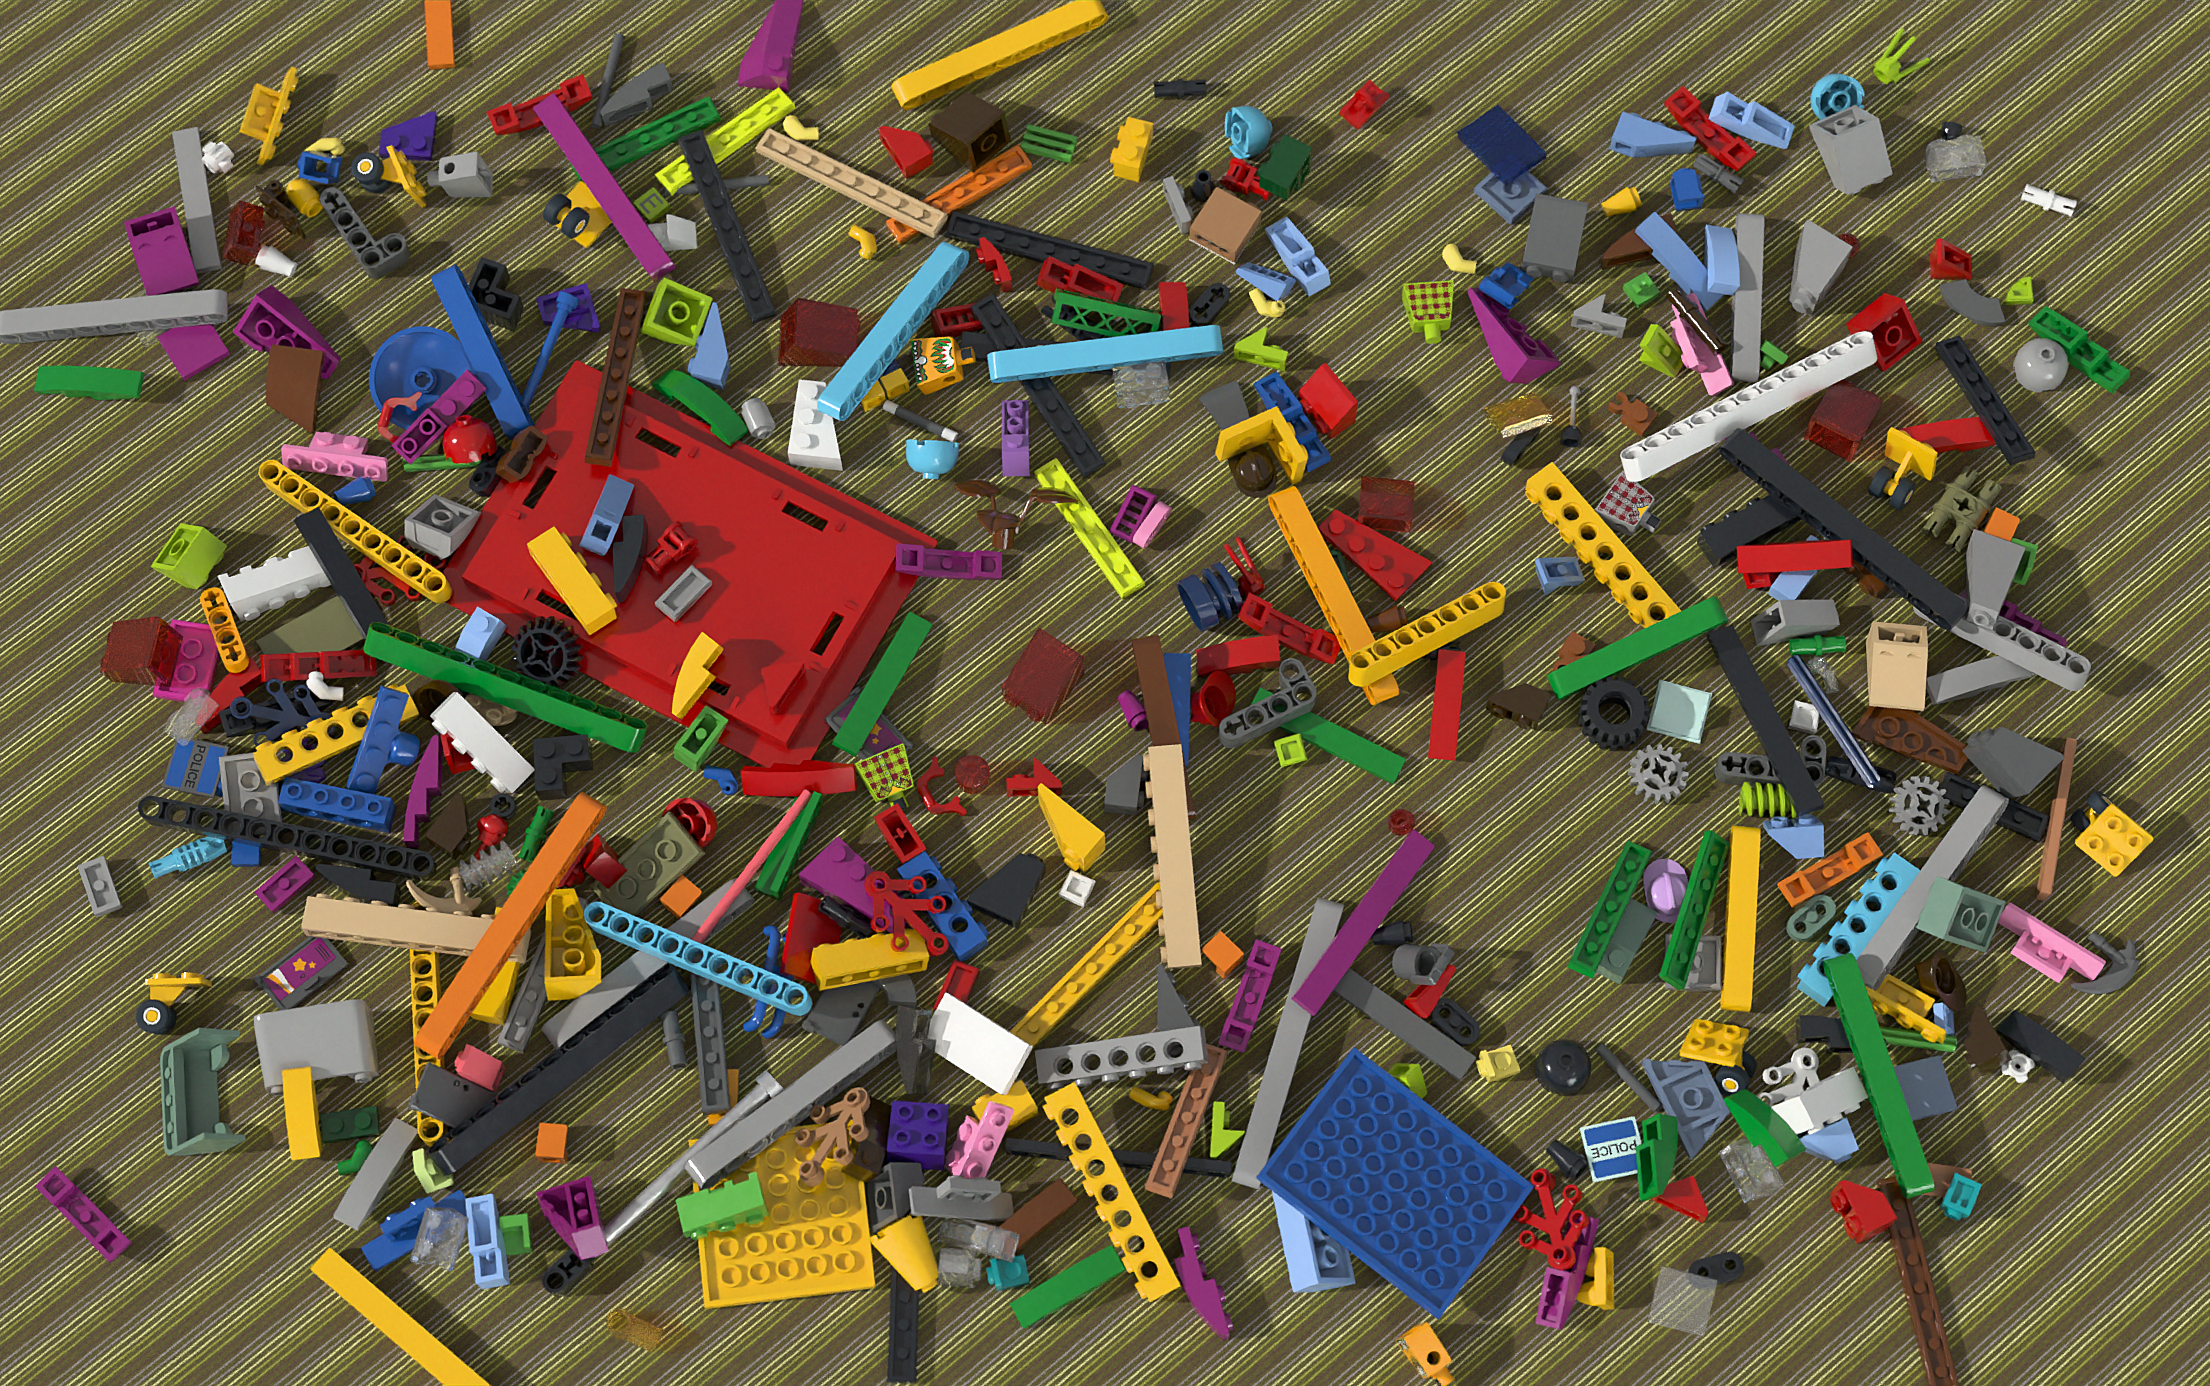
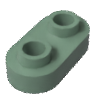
M1826 895L1814 896L1790 917L1786 926L1788 935L1798 942L1809 940L1835 915L1836 905L1834 901ZM1817 907L1823 908L1824 911H1825V914H1823V915L1818 914V913L1816 912V908H1817ZM1796 925L1804 926L1805 931H1797Z

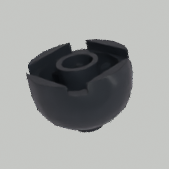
M1558 1039L1542 1048L1537 1056L1535 1073L1538 1082L1546 1091H1551L1554 1094H1559L1558 1096L1565 1097L1574 1095L1585 1087L1591 1075L1592 1064L1588 1052L1581 1044L1574 1040Z

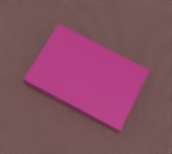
M175 619L171 620L153 691L155 698L198 705L205 704L211 693L220 658V653L209 625Z

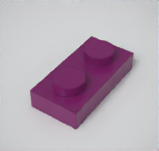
M295 856L254 893L275 914L316 877Z

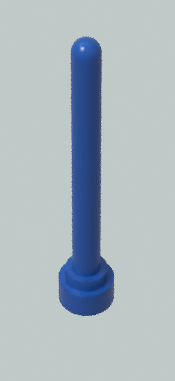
M559 292L556 300L558 311L522 395L527 409L530 407L566 317L578 305L579 299L568 293Z

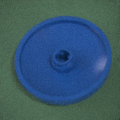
M419 326L397 332L380 346L371 363L369 386L373 401L380 412L382 411L383 404L389 398H405L412 396L416 392H421L422 395L416 402V411H412L406 405L401 404L393 409L390 422L407 430L466 370H470L476 377L477 375L459 340L443 330Z

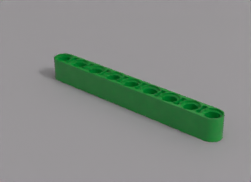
M1852 953L1824 960V971L1900 1190L1905 1199L1934 1191L1932 1175L1857 961Z

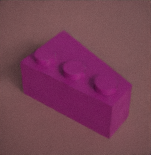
M591 1176L536 1192L545 1219L581 1260L597 1257L609 1252L600 1201Z

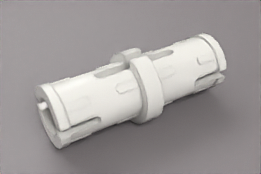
M2026 184L2024 191L2034 195L2023 192L2021 200L2043 206L2044 210L2052 209L2070 217L2073 214V209L2064 205L2075 208L2077 203L2076 200L2056 195L2053 190L2047 192L2029 184Z

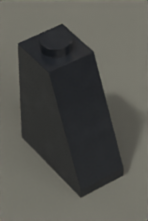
M1019 853L972 892L967 899V903L972 910L1018 929L1046 872L1045 863L1034 854L1028 853L1026 856Z

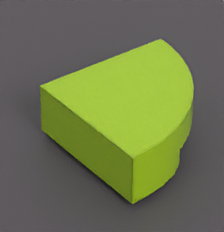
M2031 276L2021 278L2010 288L2006 296V305L2033 303Z

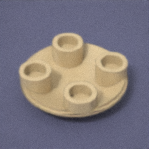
M471 693L465 697V700L491 726L506 725L517 717V710Z

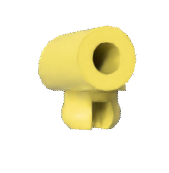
M789 115L785 118L783 122L784 129L795 141L819 140L818 127L805 128L794 115Z
M322 138L305 149V151L313 150L324 153L331 150L334 156H338L345 151V147L341 144L342 141L339 138Z
M1454 244L1445 246L1442 252L1443 259L1450 270L1475 274L1477 261L1464 260L1458 251V247Z
M1258 288L1249 293L1259 314L1277 318L1284 313L1285 304L1281 300L1277 302L1266 300L1263 292Z

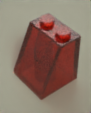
M798 297L780 317L778 365L843 367L859 347V344L856 343L857 334L860 330V319H857L858 309Z
M1842 379L1828 388L1812 415L1803 438L1851 462L1877 416L1883 400L1879 399L1875 393L1863 391L1855 387L1851 381Z
M161 617L113 622L111 631L107 636L105 655L101 659L100 673L112 682L171 687L183 636Z
M1038 628L1002 685L1004 701L1014 708L1019 706L1025 710V714L1036 723L1041 721L1047 725L1084 676V657L1041 628Z

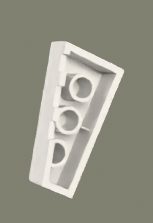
M309 546L291 551L288 554L289 558L286 559L282 557L267 559L266 563L259 568L252 569L250 565L240 568L241 574L229 577L227 573L218 576L228 601L241 622L253 620L266 610L278 609L285 602L293 598H303L310 591L318 587L331 585Z

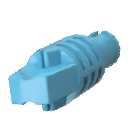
M205 837L175 848L171 851V855L148 863L154 878L157 879V877L175 870L184 872L202 863H207L227 852L224 840Z

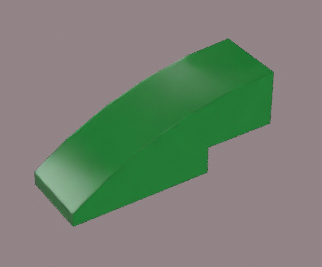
M1743 1089L1724 1099L1725 1104L1752 1147L1755 1148L1761 1145L1775 1168L1796 1158L1806 1150L1789 1125L1769 1105L1751 1092Z
M1659 1113L1642 1121L1644 1143L1635 1147L1639 1195L1642 1202L1663 1194L1669 1182L1677 1152L1678 1122L1676 1116Z

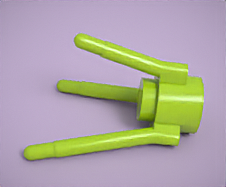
M1903 28L1898 31L1881 59L1874 65V74L1885 84H1888L1890 81L1896 84L1902 77L1930 62V58H1925L1899 72L1901 64L1898 59L1916 40V37L1912 36L1893 57H1889L1904 33Z

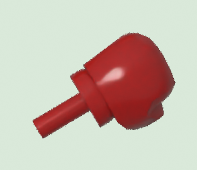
M496 814L481 817L477 822V828L480 832L477 838L482 841L473 856L477 860L480 859L488 845L495 848L496 844H499L508 833V823Z

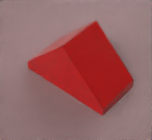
M1942 238L1937 239L1930 254L1931 279L1971 280V255Z
M795 661L761 668L769 709L772 714L775 715L805 672L803 662Z
M898 803L874 817L888 847L903 864L927 850Z
M597 834L585 846L587 850L582 856L581 861L585 871L609 889L627 869L618 862L620 857L600 834Z
M1694 1176L1668 1184L1663 1194L1651 1199L1701 1223L1705 1221L1709 1213Z

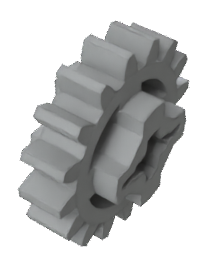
M1658 744L1656 750H1653L1648 745L1646 753L1639 750L1636 755L1638 759L1632 758L1630 765L1634 768L1629 769L1628 775L1634 778L1630 780L1629 784L1630 786L1637 785L1636 795L1642 792L1645 794L1644 801L1647 802L1650 797H1653L1655 804H1658L1660 798L1669 803L1671 795L1678 798L1680 795L1679 789H1685L1687 783L1683 780H1687L1689 773L1683 770L1686 769L1687 762H1679L1681 753L1671 754L1673 747L1670 746L1667 751H1664L1662 744ZM1647 761L1648 769L1640 773L1641 766ZM1676 775V781L1670 787L1669 779L1673 778V776Z
M1912 776L1910 781L1902 780L1901 785L1903 788L1894 787L1893 790L1897 796L1889 798V801L1895 803V807L1890 808L1889 812H1896L1897 815L1892 821L1894 823L1901 822L1900 830L1907 831L1909 829V835H1917L1918 832L1920 835H1928V830L1930 832L1938 831L1936 824H1945L1942 814H1949L1950 812L1944 809V805L1950 803L1949 799L1942 798L1946 790L1937 789L1939 782H1930L1927 776L1921 777V779L1918 776ZM1917 787L1923 788L1929 793L1923 794L1921 790H1917ZM1916 817L1918 822H1921L1922 824H1916L1912 822L1910 819Z

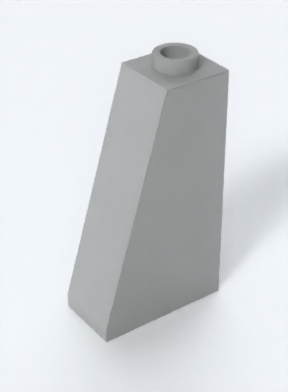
M1976 529L1973 530L1966 550V605L1968 607L1966 621L1993 630L2026 547Z

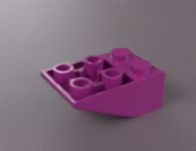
M175 206L124 221L147 296L169 294L199 285L183 225Z

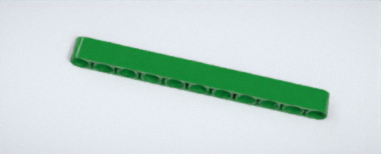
M373 622L369 626L363 650L372 657L434 680H444L460 690L578 734H588L589 738L631 753L641 750L648 725L639 718L380 622Z

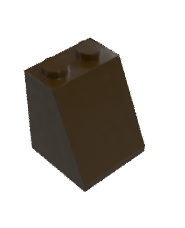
M967 91L960 97L955 98L946 109L936 114L928 123L931 137L972 173L977 171L1011 142L1005 112Z

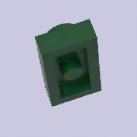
M377 1106L320 1114L322 1140L325 1144L381 1135Z

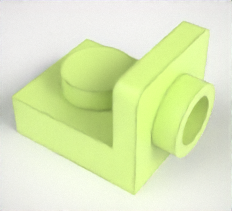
M423 1148L412 1152L414 1172L426 1193L443 1189L453 1184V1174L443 1175L434 1161L428 1158Z

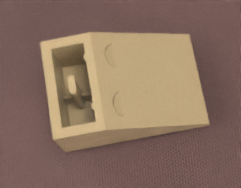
M1873 621L1866 640L1869 706L1924 711L1928 658L1927 626Z

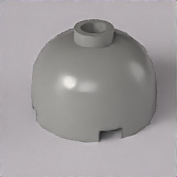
M2036 338L2028 341L2018 351L2013 362V369L2015 368V373L2017 374L2016 379L2023 387L2033 392L2056 389L2063 382L2068 370V356L2064 348L2057 342L2047 338Z

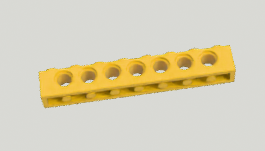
M1553 462L1527 480L1525 493L1530 502L1538 504L1543 510L1542 513L1545 519L1550 524L1554 523L1557 526L1562 539L1567 544L1571 543L1576 548L1580 560L1585 564L1588 563L1594 569V574L1598 581L1602 584H1607L1612 590L1613 598L1619 604L1623 603L1629 610V616L1636 624L1640 623L1644 628H1647L1659 622L1651 617L1650 614L1659 613L1664 620L1681 612L1679 607ZM1553 493L1558 495L1560 499L1554 501L1549 499L1547 495ZM1572 513L1577 519L1568 520L1564 515ZM1589 533L1594 539L1585 540L1581 535ZM1607 553L1612 559L1603 560L1598 554ZM1624 573L1629 579L1620 580L1616 577V574ZM1642 593L1646 599L1637 600L1633 594Z
M1074 1082L1045 1097L1047 1104L1043 1105V1108L1049 1120L1055 1119L1060 1129L1056 1133L1062 1145L1068 1144L1072 1150L1073 1155L1069 1156L1076 1172L1082 1170L1086 1177V1180L1082 1182L1089 1197L1095 1195L1099 1203L1095 1209L1102 1222L1108 1220L1113 1230L1108 1234L1116 1248L1122 1247L1126 1256L1121 1259L1129 1274L1133 1271L1135 1272L1139 1282L1135 1283V1286L1142 1299L1148 1297L1151 1302L1180 1287L1181 1285L1077 1084ZM1072 1108L1078 1112L1079 1118L1074 1125H1067L1063 1121V1113L1067 1109ZM1087 1134L1091 1137L1092 1145L1088 1150L1082 1151L1077 1148L1076 1138L1079 1135ZM1094 1159H1100L1105 1164V1171L1100 1176H1094L1089 1171V1164ZM1111 1184L1118 1189V1197L1114 1201H1106L1103 1198L1102 1190L1106 1185ZM1120 1210H1126L1131 1214V1223L1126 1227L1119 1226L1115 1221V1215ZM1137 1235L1143 1238L1145 1246L1142 1251L1133 1252L1130 1250L1128 1241L1132 1236ZM1147 1261L1154 1262L1158 1267L1157 1275L1152 1278L1145 1277L1141 1270L1143 1263Z

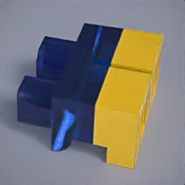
M895 358L861 400L860 404L864 412L884 404L886 398L890 401L910 391L909 381Z

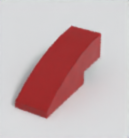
M1051 256L1043 262L1035 284L1055 293L1056 288L1116 302L1123 288V284L1079 264L1071 266Z
M1278 635L1234 640L1196 650L1198 677H1207L1215 671L1234 675L1252 673L1253 669L1280 668Z
M251 656L249 657L248 667L238 673L230 672L205 702L195 721L203 734H206L222 723L218 712L230 708L231 701L238 696L245 697L266 683L261 681V670ZM239 702L236 706L244 704V702Z

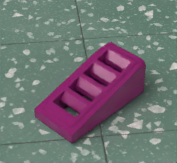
M1132 484L1109 533L1134 544L1133 537L1154 508L1158 497ZM1137 496L1147 501L1145 506L1134 501L1135 497ZM1130 506L1142 510L1141 515L1130 511ZM1125 515L1138 520L1136 525L1124 520ZM1120 524L1133 529L1132 533L1129 534L1118 529Z

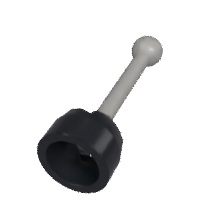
M1577 386L1570 388V394L1572 395L1570 424L1562 430L1560 436L1561 445L1570 448L1578 447L1582 442L1581 431L1575 426L1577 396L1580 394V389Z

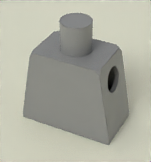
M478 152L443 157L439 160V171H429L427 174L429 186H442L450 197H492L493 172Z

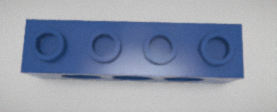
M285 777L278 799V804L286 813L390 833L397 809L393 800L389 797Z
M923 851L897 869L898 876L901 880H911L915 876H921L925 880L933 879L937 882L933 888H925L923 892L914 894L916 899H931L934 896H941L945 901L952 903L950 909L938 914L931 913L930 911L923 912L938 933L946 936L949 942L948 947L957 960L964 962L988 946L986 936L989 933L981 921L977 923L971 916L973 910L965 899L959 900L955 894L958 890L949 877L944 879L939 872L942 870V867L934 856L929 858L927 853ZM914 881V888L920 890L921 883L919 881ZM934 900L933 907L939 909L937 906L940 902ZM960 922L968 926L961 933L953 930L954 925Z

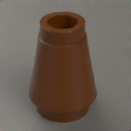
M1396 605L1372 617H1368L1371 633L1394 632L1408 624L1404 606L1397 608Z

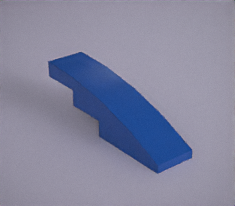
M1277 371L1255 382L1254 387L1267 410L1277 406L1285 421L1292 424L1296 434L1295 438L1299 445L1302 444L1306 448L1308 459L1305 469L1307 472L1331 461L1330 453L1317 437L1316 429L1303 413L1302 405Z
M1164 653V662L1185 765L1188 767L1191 654Z

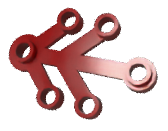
M404 535L400 536L398 539V544H400L401 546L402 543L406 540ZM380 542L374 543L371 546V549H374L377 546H379ZM411 545L404 547L410 552L413 550ZM426 553L424 559H422L439 572L443 571L447 566V558L442 559L439 566L432 565L435 560H440L437 556ZM367 556L364 557L360 564H353L358 574L362 576L361 579L369 592L378 597L381 604L385 607L394 605L396 596L391 589H383L372 580L383 578L403 591L412 602L419 601L423 596L420 592L415 596L409 595L410 591L414 588L382 566L371 568L374 561ZM401 556L394 557L391 563L397 562ZM385 595H392L389 601L383 600Z
M874 871L866 877L864 888L866 893L873 898L871 928L875 932H883L889 926V919L884 915V900L892 907L893 938L890 945L894 951L902 952L909 945V940L905 936L904 920L925 940L929 955L937 957L947 951L949 942L946 936L941 933H934L913 912L930 911L931 913L938 914L946 907L945 899L941 896H934L931 899H900L893 892L910 890L913 894H920L926 888V881L923 877L915 876L911 880L890 879L882 871ZM875 880H880L883 883L882 889L876 888ZM914 881H919L921 883L920 890L914 888ZM934 900L940 902V909H935L933 907ZM876 919L883 920V928H879L876 925ZM897 938L903 940L904 946L902 948L896 945L895 941ZM935 939H939L942 942L941 948H937L934 945Z
M1537 1169L1532 1173L1530 1181L1534 1185L1533 1188L1539 1192L1546 1220L1531 1213L1530 1209L1524 1205H1520L1513 1218L1520 1224L1527 1223L1550 1234L1552 1245L1539 1240L1537 1235L1530 1230H1525L1519 1235V1243L1526 1249H1534L1547 1255L1548 1262L1554 1269L1559 1271L1567 1270L1576 1261V1253L1573 1247L1582 1230L1589 1224V1217L1583 1211L1575 1210L1572 1212L1576 1203L1582 1199V1191L1573 1184L1566 1186L1563 1190L1565 1200L1557 1213L1551 1193L1555 1187L1556 1178L1547 1169ZM1544 1175L1542 1182L1538 1183L1539 1178ZM1576 1190L1575 1196L1569 1198L1570 1193ZM1525 1210V1215L1519 1218L1520 1212ZM1583 1216L1582 1221L1576 1224L1577 1218ZM1569 1218L1572 1226L1563 1239L1561 1231ZM1531 1236V1241L1525 1244L1526 1238ZM1564 1252L1563 1257L1558 1259L1559 1254Z

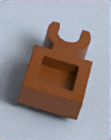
M1619 391L1616 398L1622 404L1615 405L1613 402H1610L1608 409L1614 414H1622L1620 422L1642 437L1655 421L1658 413L1638 399L1631 404L1628 401L1627 395Z
M1572 631L1557 655L1563 660H1559L1554 664L1552 672L1591 654L1596 644Z

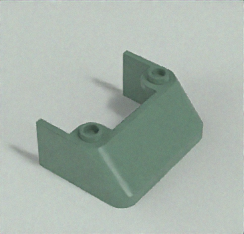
M197 1028L163 1048L160 1057L163 1141L164 1150L167 1155L185 1156L225 1151L245 1141V1135L233 1134L229 1124L222 1123L219 1120L217 1071L223 1068L229 1060L227 1043L238 1038L240 1031Z

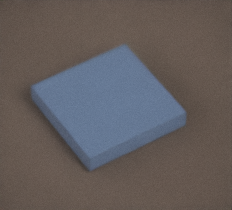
M1511 155L1474 187V192L1510 225L1534 205L1536 193L1545 195L1548 191V188Z
M1940 1055L1894 1067L1912 1121L1957 1109Z

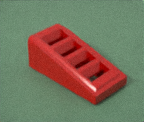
M976 303L933 310L930 323L935 337L954 338L962 335V331L973 332L983 329L979 321H974L971 306ZM962 315L966 316L967 323H964ZM952 318H955L956 325H953Z
M1447 965L1434 985H1419L1404 1000V1004L1411 1012L1420 1018L1429 1017L1456 971L1454 965Z

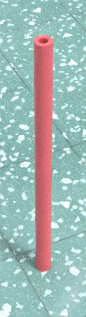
M804 790L691 940L701 944L704 942L808 804L812 796L809 791Z

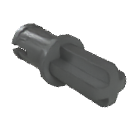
M1700 154L1693 164L1696 169L1712 178L1713 183L1717 181L1734 194L1739 190V187L1731 183V181L1739 186L1744 182V179L1725 168L1726 165L1723 164L1721 166L1704 154Z

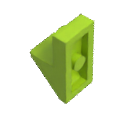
M1651 324L1639 345L1644 350L1639 360L1670 377H1676L1683 365L1681 358L1683 351L1659 324Z
M1268 327L1235 344L1234 359L1285 371L1288 351H1284L1281 347L1275 345L1265 346Z
M1214 1101L1210 1160L1219 1161L1245 1138V1131L1223 1130V1128H1229L1230 1111H1224L1225 1102Z

